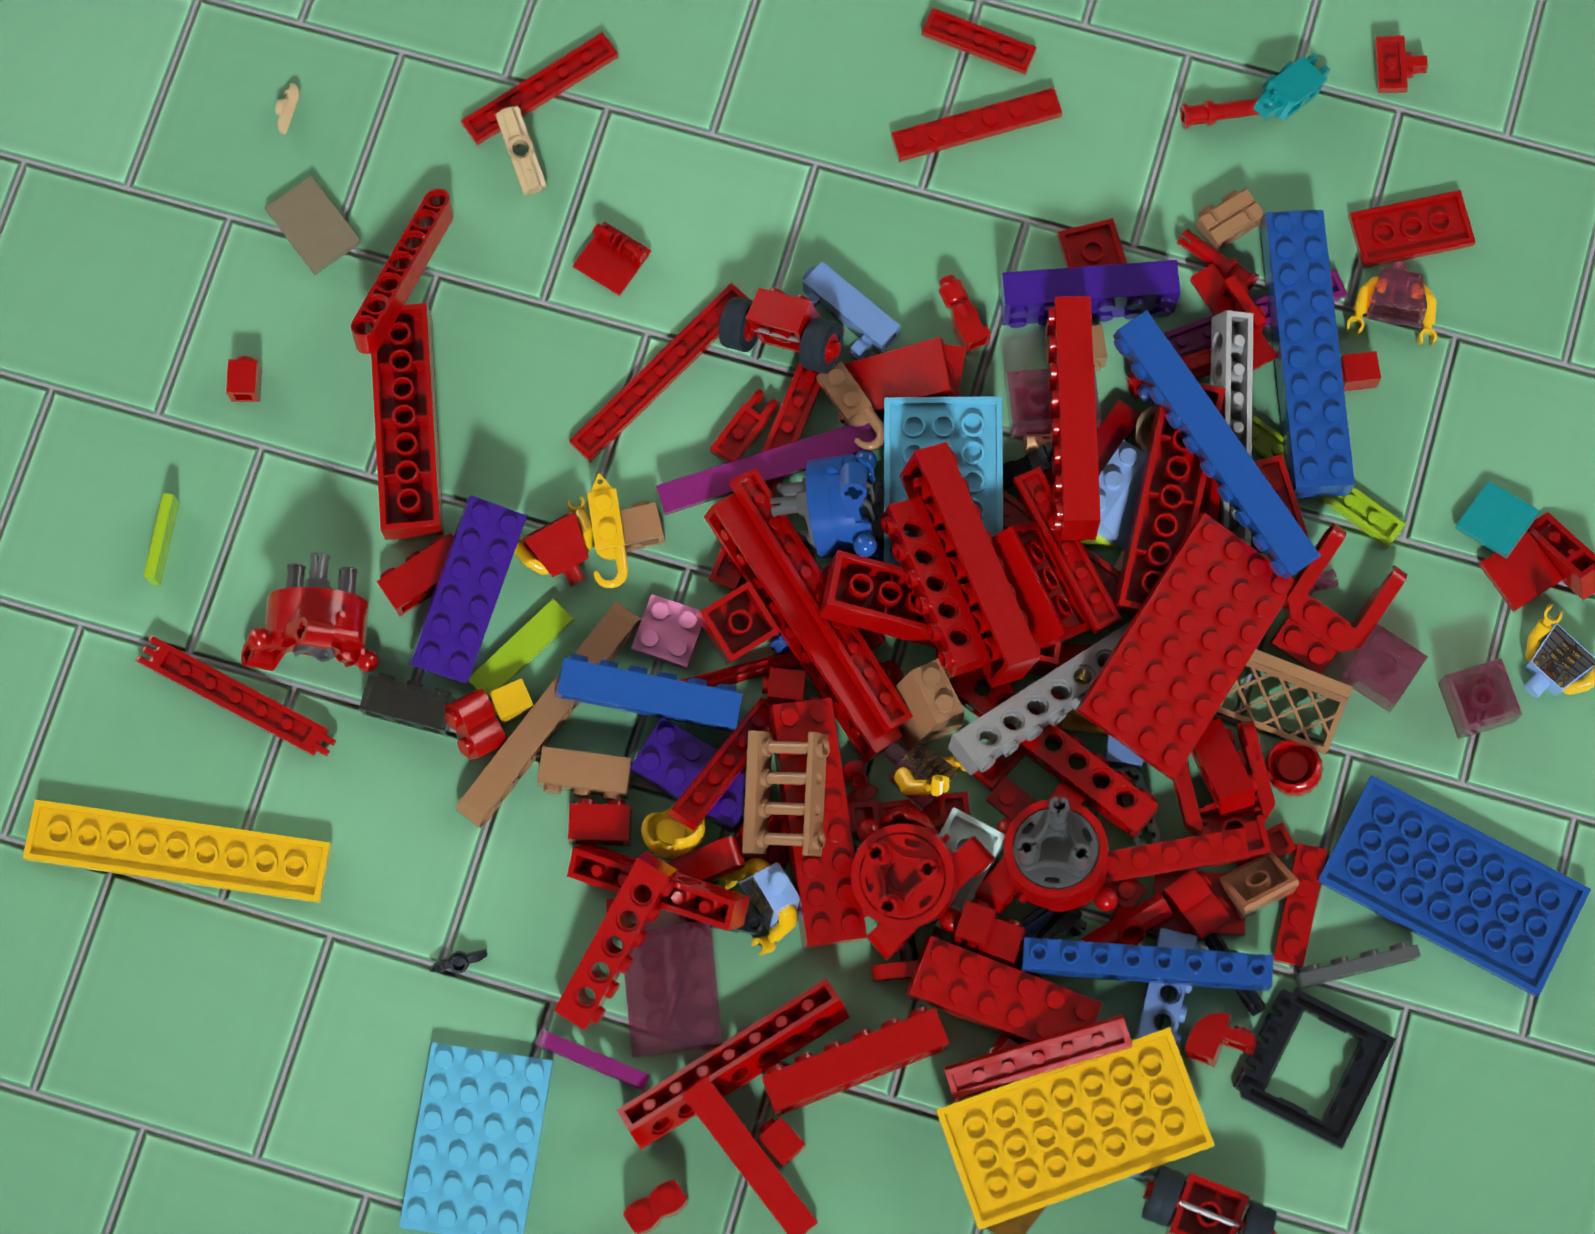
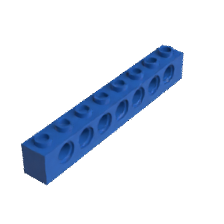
M1024 937L1022 971L1036 975L1269 991L1272 987L1273 955Z

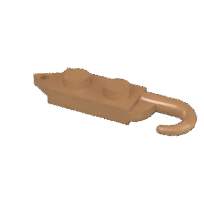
M842 361L836 363L829 373H819L817 375L818 383L846 423L855 427L869 423L876 432V438L871 442H863L859 438H856L854 442L864 450L879 448L884 443V423L874 411L872 404Z

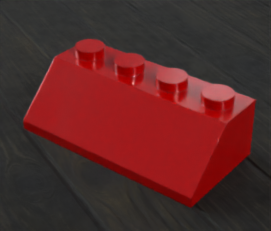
M1038 523L1010 526L992 537L993 548L997 557H1000L1004 563V573L1009 584H1012L1015 588L1018 605L1021 611L1025 612L1028 618L1029 630L1032 637L1038 641L1040 649L1051 647L1091 629Z

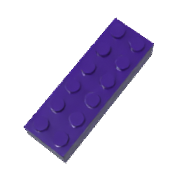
M1177 260L1002 273L999 291L1002 326L1009 325L1011 328H1022L1027 324L1033 323L1046 326L1048 307H1053L1055 297L1091 296L1092 319H1096L1098 322L1110 321L1115 317H1125V319L1133 320L1146 310L1154 317H1167L1171 313H1175L1181 293Z
M472 495L467 497L408 665L461 684H468L527 515Z

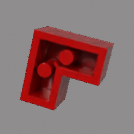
M975 900L974 903L966 901L954 934L955 943L959 947L1016 968L1023 948L1024 937H1026V928L1022 927L1020 922L1013 919L1005 918L1004 921L996 919V910L992 909V906L980 900Z

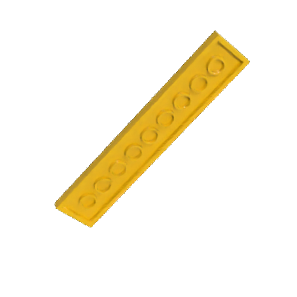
M35 799L23 859L321 903L332 844L318 840Z

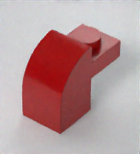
M1212 1013L1204 1016L1194 1025L1184 1051L1187 1058L1215 1067L1223 1045L1253 1055L1257 1045L1256 1036L1252 1035V1031L1238 1025H1235L1234 1028L1230 1027L1232 1023L1231 1014Z

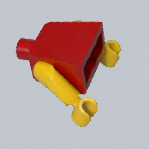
M579 496L580 506L573 507L570 500H568L569 513L524 537L520 536L514 554L524 566L540 575L549 574L552 577L563 572L570 586H574L586 579L579 563L589 558L588 552L593 548V530L591 519L586 511L585 500L582 496Z

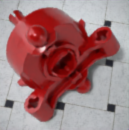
M868 818L860 821L856 831L863 843L857 850L852 863L851 883L854 895L864 910L862 915L865 918L870 916L879 922L867 935V940L888 960L905 945L908 938L917 929L938 918L940 926L944 931L954 933L961 913L950 907L956 899L957 892L973 877L978 876L995 860V857L976 836L971 837L953 853L947 843L951 838L948 834L941 837L933 830L916 824H893L880 829L879 824L874 819Z

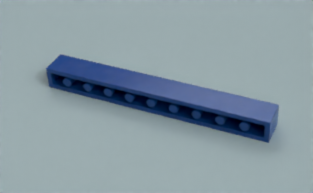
M1146 310L1119 328L1113 335L1116 349L1121 355L1128 357L1132 363L1131 369L1139 380L1143 379L1149 387L1148 393L1151 399L1157 405H1162L1167 413L1165 416L1168 423L1174 429L1178 428L1184 437L1183 443L1188 451L1198 456L1201 461L1200 467L1208 478L1212 477L1219 486L1217 490L1221 498L1227 503L1230 502L1234 507L1236 519L1243 527L1247 526L1253 534L1252 541L1261 552L1265 551L1270 558L1269 564L1274 573L1287 580L1321 556L1150 313Z

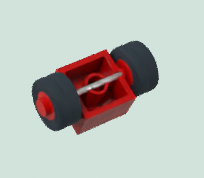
M758 288L753 300L734 297L727 303L719 323V340L726 348L748 352L754 347L759 338L764 344L798 352L799 361L803 368L826 374L835 367L839 359L843 344V330L837 322L822 319L820 313L813 306L812 301L806 296L797 294L793 297L786 295L783 291L776 288H770L769 290Z
M1162 1165L1158 1168L1153 1181L1148 1180L1142 1198L1146 1199L1142 1210V1218L1164 1227L1169 1223L1165 1234H1276V1230L1273 1229L1277 1218V1211L1257 1202H1252L1243 1220H1241L1250 1196L1193 1173H1189L1185 1178L1183 1173Z

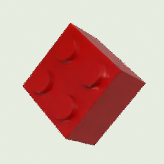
M750 581L696 614L697 619L726 665L781 632Z

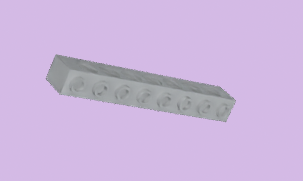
M1226 310L1211 318V385L1226 389L1220 414L1252 458L1253 313ZM1220 496L1217 522L1250 546V530L1247 526L1243 527L1235 517L1236 510L1230 502H1225Z
M1132 620L953 734L948 749L968 774L972 775L978 770L980 772L986 771L995 763L996 758L1001 755L1009 756L1017 750L1021 742L1026 739L1028 741L1034 740L1042 733L1044 727L1049 724L1052 726L1057 725L1066 717L1067 712L1072 709L1076 710L1102 669L1098 664H1105ZM1075 679H1081L1085 681L1086 684H1079ZM1052 694H1058L1062 696L1063 699H1056L1052 696ZM1028 709H1035L1040 714H1032ZM1005 724H1011L1015 726L1017 730H1010L1005 726ZM987 739L991 741L993 745H985L981 742V740Z

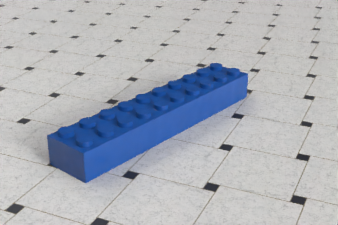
M1324 211L1266 212L1260 225L1273 349L1277 354L1275 367L1286 468L1296 498L1347 496L1353 489L1355 480Z

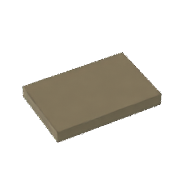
M312 176L265 207L268 215L314 275L361 244L358 236Z

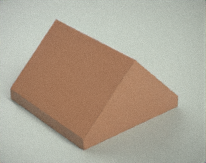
M1273 852L1270 855L1258 857L1218 878L1241 920L1294 893L1299 885L1298 879Z

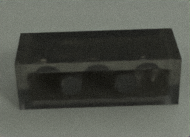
M379 673L378 677L369 674L359 705V710L363 715L445 737L449 736L451 728L445 720L446 712L444 706L456 700L452 696V692L442 688H435V691L423 689V684L407 680L406 684L396 682L395 677L384 673Z

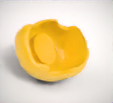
M670 807L662 813H650L641 825V834L644 843L655 855L661 856L664 859L674 860L697 849L704 837L705 819L693 831L669 816L672 808Z

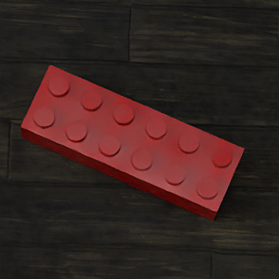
M929 936L924 941L904 996L1022 1043L1094 1023L1097 1021L1103 1003L933 936Z
M927 1006L918 1008L910 1012L908 1019L899 1021L897 1017L881 1024L882 1027L878 1031L871 1033L869 1029H865L853 1034L852 1041L845 1044L838 1040L825 1045L823 1052L813 1056L812 1052H807L795 1057L794 1064L784 1067L783 1063L767 1068L765 1070L766 1075L761 1077L775 1116L779 1117L947 1050L949 1041L936 1008L928 1010Z

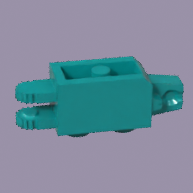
M1314 53L1307 58L1301 57L1295 63L1292 61L1288 62L1281 69L1278 76L1272 74L1262 85L1264 91L1253 109L1264 119L1273 115L1278 119H1288L1318 95L1326 83V76L1331 69L1327 65L1319 70L1314 67L1318 59Z

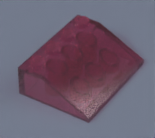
M693 922L645 930L648 935L639 949L634 948L631 954L634 961L629 970L624 974L632 1057L716 1048L723 1043L711 925L703 922Z

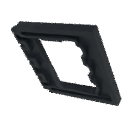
M1281 988L1271 1008L1282 1015L1278 1017L1275 1014L1268 1013L1258 1033L1260 1037L1268 1040V1043L1265 1044L1256 1040L1257 1045L1253 1055L1248 1054L1245 1063L1254 1067L1255 1070L1253 1072L1242 1067L1233 1087L1243 1092L1241 1099L1342 1150L1396 1038L1297 988L1294 989L1293 993ZM1304 1012L1360 1040L1321 1120L1308 1114L1307 1110L1282 1097L1277 1098L1265 1092Z

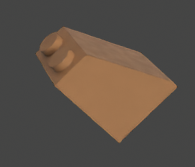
M939 659L910 671L895 686V689L913 715L908 722L899 726L900 733L903 736L902 741L908 752L918 744L923 746L962 728L965 711L945 670L941 667Z

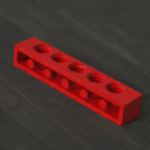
M921 496L888 505L881 516V526L884 533L889 535L893 544L892 551L895 559L900 561L903 567L905 583L914 593L916 609L925 619L927 634L937 647L941 667L946 669L949 678L982 668L990 658V655ZM904 530L912 532L914 537L908 536ZM916 557L924 559L926 564L920 563ZM927 583L933 584L938 591L930 589ZM939 610L945 611L949 618L943 617ZM950 637L958 639L961 645L953 643Z
M590 843L573 847L567 877L618 894L636 859ZM676 872L673 878L676 881L674 889L668 897L663 896L659 903V906L664 910L730 931L744 926L750 896ZM641 885L642 893L646 897H651L649 887Z
M647 851L637 857L556 1005L554 1012L583 1030L587 1029L592 1023L597 1025L606 1012V1009L603 1007L606 999L609 998L611 1000L620 986V983L616 982L621 973L625 974L634 961V958L631 957L634 948L639 949L648 935L644 930L649 921L654 923L662 910V907L659 906L663 896L668 897L674 889L676 881L673 878L677 869ZM641 885L649 887L651 897H646L642 893ZM627 910L635 913L637 923H633L628 919ZM613 936L622 940L623 948H618L614 944ZM599 962H603L608 966L609 974L601 971ZM585 987L594 991L595 999L587 996Z

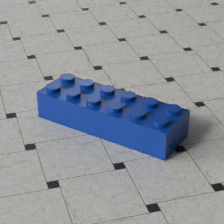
M571 654L569 658L564 657L561 662L555 697L657 718L663 717L667 720L731 732L737 727L743 693L736 692V686L719 683V686L716 685V688L706 686V680L689 678L687 682L677 680L678 675L668 672H660L657 676L647 674L648 669L643 667L630 666L628 670L617 668V662L600 660L598 664L588 662L589 657L578 654Z

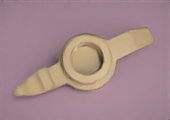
M294 83L289 84L290 88L285 90L287 97L279 99L275 107L276 114L279 116L277 122L278 129L282 135H285L288 131L300 96V91Z

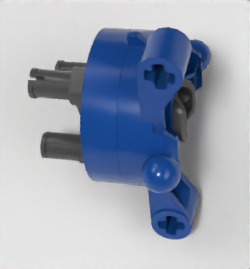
M863 449L856 455L847 454L808 460L806 464V478H803L800 482L777 484L778 498L773 497L770 499V504L773 505L771 507L773 517L799 513L800 516L803 515L808 528L807 531L797 533L806 548L816 549L821 559L832 558L840 550L884 562V546L875 539L870 523L875 520L872 510L875 500L872 483L875 481L873 469L877 464L875 453L871 450Z

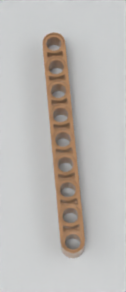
M616 602L575 654L589 657L588 662L598 664L600 660L613 661L636 632L642 619L619 602ZM559 674L457 804L456 811L479 828L488 822L541 754L542 747L548 745L580 704L577 701L555 697Z

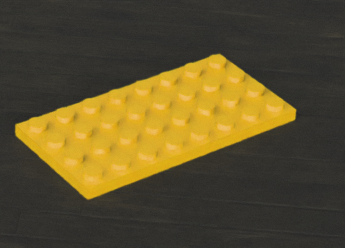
M1170 1027L1132 1040L1133 1047L1034 1075L936 1110L978 1231L1215 1146Z

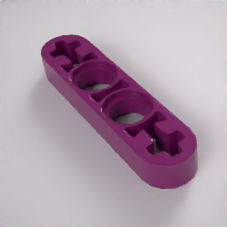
M540 1030L535 1045L641 1090H645L650 1075L544 1030Z

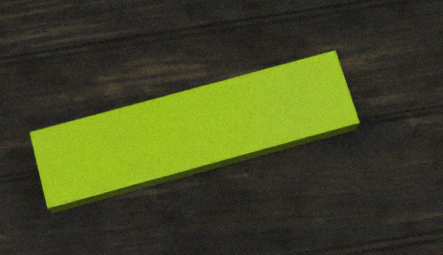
M552 599L470 676L468 682L476 690L483 689L489 700H491L489 692L507 685L574 622V618L555 599Z

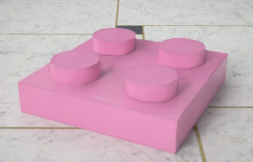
M651 594L631 650L688 670L703 629L696 617V614L701 610Z

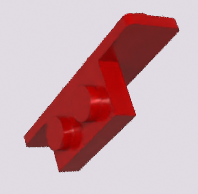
M1213 264L1191 276L1190 282L1214 316L1226 310L1253 313V371L1276 358L1277 354L1262 334L1266 323L1265 313L1259 305L1253 303L1249 297V290L1243 282H1239L1235 275L1224 279Z

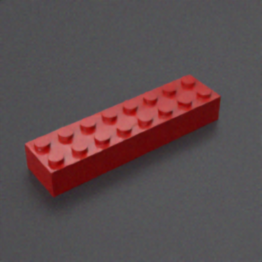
M1091 296L1055 297L1053 307H1048V319H1046V336L1049 337L1047 363L1050 364L1048 389L1052 391L1049 415L1050 419H1053L1050 433L1051 447H1054V457H1052V474H1055L1053 502H1058L1056 503V513H1054V530L1060 531V541L1096 540L1101 513Z
M427 303L407 304L403 306L381 347L376 352L371 353L380 529L385 540L444 535L431 314Z
M1199 383L1221 413L1226 389ZM1161 404L1156 405L1114 604L1118 611L1133 615L1137 614L1198 518L1207 476L1200 467V459L1195 453H1190L1185 447L1183 435L1178 428L1174 429L1168 423L1165 416L1167 413Z
M947 442L915 450L899 477L908 498L921 496L990 655V658L982 667L991 688L1022 679L1041 657L1038 641L1032 637L1025 612L1021 611L1018 605L1015 588L1007 580L1004 573V563L996 555L992 536L988 530H985L981 521L980 509L977 504H974L970 496L969 484L960 473L957 456L950 450Z
M840 550L836 552L829 564L819 618L937 648L935 643L928 637L927 624L923 615H920L916 609L914 593L905 583L903 567ZM927 583L930 589L938 591L933 584ZM939 610L943 617L949 618L945 611ZM950 637L953 643L961 645L958 639ZM1062 642L1040 649L1041 657L1028 673L1044 677L1052 672L1058 665Z
M832 697L774 704L768 710L770 730L773 733L774 741L808 742V732L827 734L830 746L829 754L826 757L823 818L825 846L822 849V857L803 855V846H787L793 887L800 898L797 915L802 949L862 941L867 938L865 917L862 915L864 910L854 895L851 883V868L855 857ZM774 753L777 772L807 773V754ZM778 784L781 802L805 803L806 785ZM783 815L785 833L804 834L803 815Z

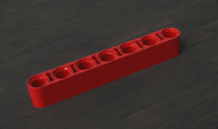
M433 189L424 196L351 323V331L356 349L359 352L371 354L381 347L450 226L454 216L447 191Z

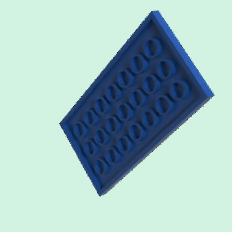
M1372 775L1368 779L1317 880L1321 885L1535 997L1540 995L1591 891L1587 886Z

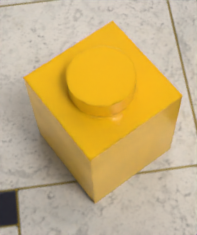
M522 678L489 692L495 717H500L503 726L526 716L534 706Z

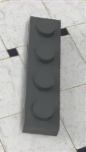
M1401 942L1389 946L1390 951L1379 954L1378 949H1373L1360 953L1361 958L1349 961V957L1345 956L1331 960V966L1320 968L1319 964H1312L1302 967V973L1295 977L1297 988L1302 989L1415 961L1421 956L1418 945L1408 946L1407 942Z

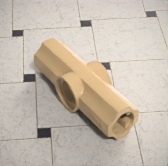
M518 106L502 109L495 116L523 195L541 192L547 188L520 109ZM518 146H526L529 149L528 153L524 156H517L514 154V150Z

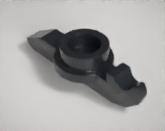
M487 949L467 954L462 951L453 952L448 958L435 962L429 970L430 972H445V969H451L454 973H463L467 970L470 963L478 962L487 957Z

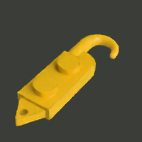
M599 473L591 492L587 493L595 549L601 558L616 561L617 575L612 580L603 579L598 571H594L593 575L600 586L613 589L625 582L629 568L616 488L613 489Z

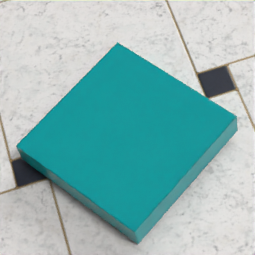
M1488 481L1456 524V529L1507 559L1535 521L1540 510Z

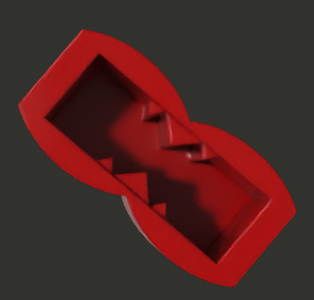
M483 689L473 690L444 706L446 712L445 720L448 726L457 733L458 749L469 760L479 759L499 748L507 741L504 730L495 717L492 704Z
M1193 868L1162 891V895L1181 918L1190 933L1197 936L1196 940L1199 942L1231 917L1228 914L1230 908L1221 896L1216 898L1209 889L1212 885L1207 876L1202 871L1197 873Z
M668 1180L658 1185L649 1197L640 1198L631 1203L624 1211L623 1216L635 1234H647L654 1230L663 1218L672 1217L681 1212L689 1200L676 1180Z

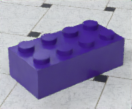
M661 717L630 769L633 776L677 801L718 750ZM747 767L742 770L705 817L735 835L744 820Z

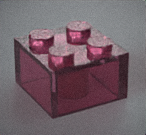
M1376 624L1339 680L1352 686L1354 690L1390 713L1428 656L1379 624Z
M1502 658L1447 674L1438 683L1458 739L1515 723L1522 715Z

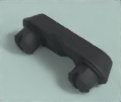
M1047 442L1046 445H1040L1037 450L1026 454L1023 458L1004 463L1003 490L1015 486L1013 483L1014 477L1040 466L1044 473L1052 470L1054 447H1051V442Z
M1075 908L1069 911L1058 912L1035 938L1057 940L1063 938L1068 931L1072 936H1080L1082 934L1080 929L1085 931L1087 922L1081 918L1082 912L1079 909ZM1023 950L1017 963L1018 970L1021 971ZM1031 974V975H1034V976H1036V977L1041 978L1040 975Z

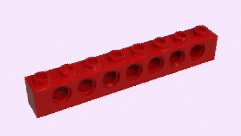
M982 668L953 676L949 680L961 705L977 718H980L1016 695L1013 692L1014 688L1009 683L991 688ZM979 686H985L990 690V693L987 696H979L974 690ZM1028 709L1032 714H1040L1035 709ZM1060 723L1055 726L1047 725L1034 740L1028 741L1026 739L1019 744L1018 750L1059 782H1065L1088 798L1087 803L1132 839L1139 835L1157 813L1159 805L1156 803V798L1145 789L1140 791L1132 785L1133 781L1127 774L1120 770L1118 772L1114 771L1108 766L1109 762L1105 757L1097 752L1092 754L1084 747L1085 743L1078 736L1072 733L1068 735L1060 729ZM1005 724L1008 729L1017 730L1015 726ZM1056 741L1060 744L1061 748L1058 751H1049L1045 747V743ZM1079 759L1084 763L1085 767L1080 770H1074L1069 766V761ZM1097 777L1106 779L1109 785L1106 788L1100 789L1095 787L1092 781ZM1120 796H1127L1131 799L1132 805L1122 807L1117 803L1116 799Z
M825 978L616 1111L638 1147L642 1150L696 1115L681 1093L702 1076L706 1075L724 1098L765 1072L767 1068L778 1064L850 1017L842 1000L827 978Z

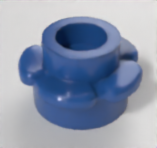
M780 633L772 637L773 642L770 647L778 655L791 651Z

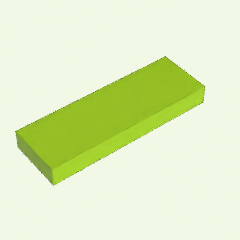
M163 493L143 575L150 585L161 586L179 508V501L174 494Z

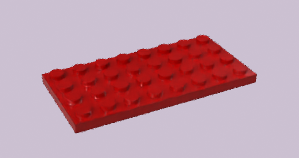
M1205 512L1200 513L1075 711L1167 778L1175 779L1286 602L1287 596L1297 581L1292 577L1284 580L1282 576H1277L1270 567V561L1211 516Z

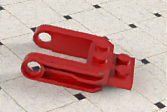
M1335 523L1325 531L1315 546L1321 556L1298 571L1293 578L1297 582L1283 605L1286 618L1270 641L1272 645L1301 665L1321 675L1336 652L1361 648L1403 586L1408 575L1397 566H1392L1393 570L1388 574L1381 586L1374 589L1351 625L1349 621L1317 599L1310 598L1308 596L1309 591L1346 537L1347 532Z
M1253 721L1237 724V733L1241 750L1246 760L1248 775L1253 774L1257 782L1258 791L1255 792V805L1222 816L1215 803L1199 808L1187 761L1176 778L1172 779L1186 831L1194 836L1245 828L1250 859L1272 853L1265 822L1273 811L1276 802L1255 724ZM1233 861V862H1227V863H1221V864L1211 865V867H1216V866L1225 865V864H1229V863H1234V862H1238V861Z

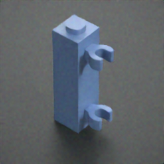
M823 261L816 268L812 266L806 271L802 278L804 280L803 292L812 301L815 309L820 305L860 338L852 345V352L850 353L857 360L862 359L870 348L878 354L884 353L900 336L901 325Z

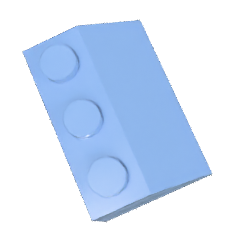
M1123 440L1099 475L1101 521L1097 535L1125 551L1146 453Z

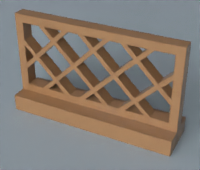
M1256 649L1246 664V667L1251 669L1255 680L1239 686L1236 680L1234 683L1236 688L1228 693L1229 695L1237 691L1244 707L1233 712L1223 708L1222 703L1217 713L1240 722L1253 721L1258 729L1286 740H1294L1301 745L1312 746L1317 752L1326 755L1353 687ZM1256 670L1266 675L1258 677ZM1272 676L1279 680L1283 691L1267 697L1261 680ZM1284 681L1294 686L1287 688ZM1257 682L1264 699L1248 705L1241 689ZM1300 687L1307 691L1311 702L1296 708L1289 691ZM1312 692L1323 697L1315 700ZM1285 693L1292 710L1276 716L1269 700ZM1326 698L1338 702L1335 715L1324 719L1317 702ZM1265 702L1272 718L1261 723L1254 720L1250 708ZM1313 704L1320 721L1304 727L1297 711ZM1246 710L1249 718L1238 713ZM1294 713L1300 730L1289 734L1282 730L1278 719ZM1333 719L1330 728L1328 729L1325 722ZM1274 721L1277 729L1266 724ZM1322 724L1326 733L1323 746L1312 743L1306 730ZM1302 732L1305 740L1294 735Z

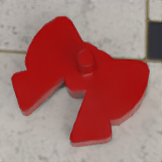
M863 760L851 761L842 768L844 782L851 781V786L855 788L846 796L847 803L868 801L878 794V788L870 783L864 772L865 763Z

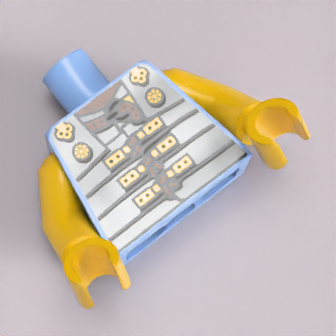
M1553 604L1546 607L1544 619L1538 621L1527 638L1525 657L1528 663L1525 669L1533 677L1524 687L1535 698H1538L1546 689L1553 695L1558 696L1562 692L1566 695L1586 692L1595 686V657L1557 624L1563 616V610L1556 618L1549 616L1548 611L1552 608Z
M752 858L745 862V867L720 879L724 881V888L726 889L733 888L737 881H739L745 894L750 896V902L757 914L764 916V925L769 935L754 938L751 942L752 946L762 944V951L758 953V956L773 952L776 947L775 941L779 942L796 926L798 921L797 907L800 898L778 862L770 866L768 862L760 858Z

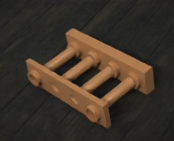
M748 731L742 853L767 854V847L769 845L803 846V855L822 857V849L825 846L823 818L826 757L830 750L827 734L808 732V742L774 741L773 733ZM774 753L807 754V773L773 772L771 770L772 755ZM772 784L806 785L805 803L771 802L770 786ZM771 814L803 815L804 834L770 833L768 830L769 816Z

